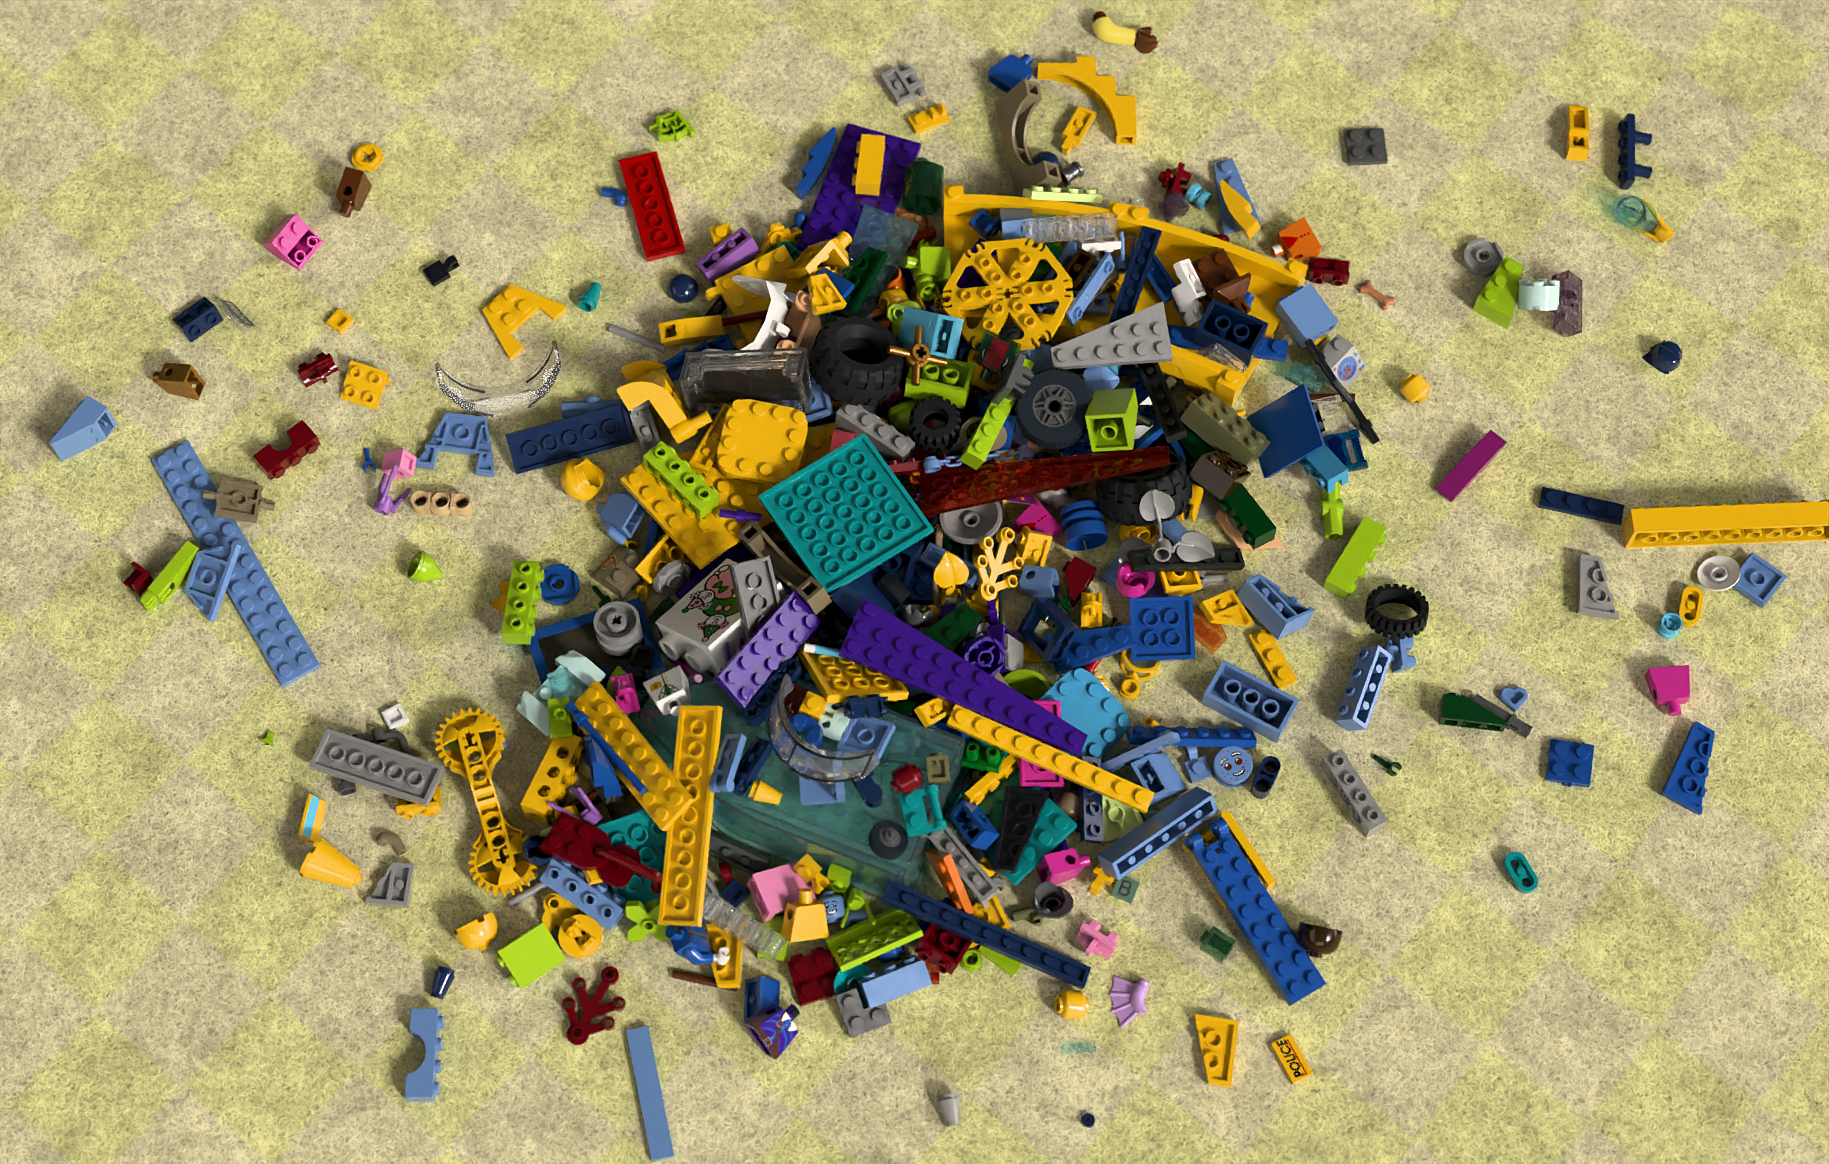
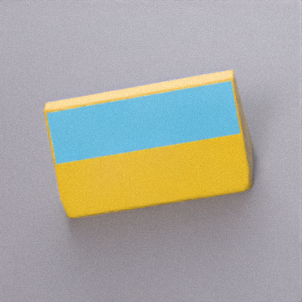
M312 794L307 795L298 835L302 841L314 843L319 836L327 803Z

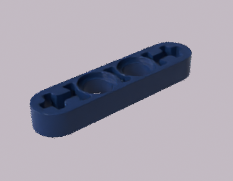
M797 659L785 660L744 709L743 717L748 726L756 727L762 724L768 717L769 712L771 713L777 706L778 694L780 702L802 674V668ZM777 682H784L781 688L773 687ZM765 697L772 698L768 703H761V700Z

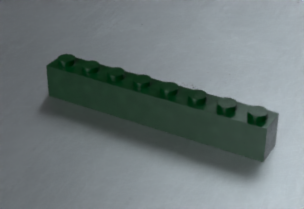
M1185 410L1179 412L1180 417L1183 415ZM1183 423L1187 437L1177 441L1187 459V467H1189V470H1192L1201 455L1216 450ZM1243 484L1223 500L1207 490L1210 498L1215 499L1219 504L1221 512L1229 517L1232 526L1239 530L1244 542L1250 544L1253 550L1275 539L1276 526Z

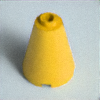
M318 836L312 845L315 848L308 852L300 868L299 875L351 889L354 885L358 887L363 878V874H361L362 869L326 839Z

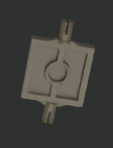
M222 478L217 492L204 490L202 497L215 500L216 517L257 523L258 513L261 511V508L274 511L275 502L263 501V486Z

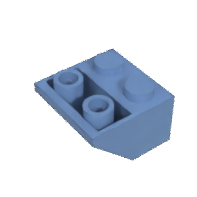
M1167 753L1149 754L1130 763L1129 774L1134 783L1154 792L1149 807L1156 806L1187 791Z

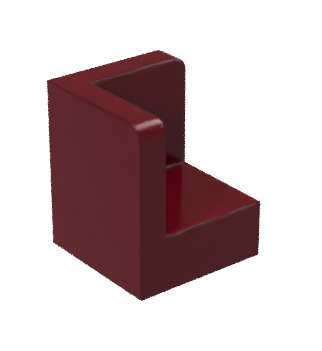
M133 561L131 566L134 571L123 583L137 595L141 596L154 580L147 570Z

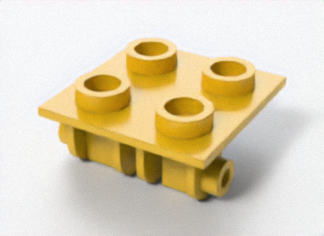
M351 360L340 398L377 410L384 386H388L390 383V378H387L388 372Z

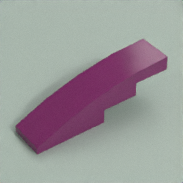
M1490 430L1455 466L1436 490L1450 502H1453L1477 475L1489 465L1507 442Z

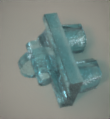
M1296 361L1293 362L1285 375V379L1290 383L1298 386L1306 384L1308 392L1316 395L1319 393L1327 377L1312 370L1313 366L1308 365L1306 367Z

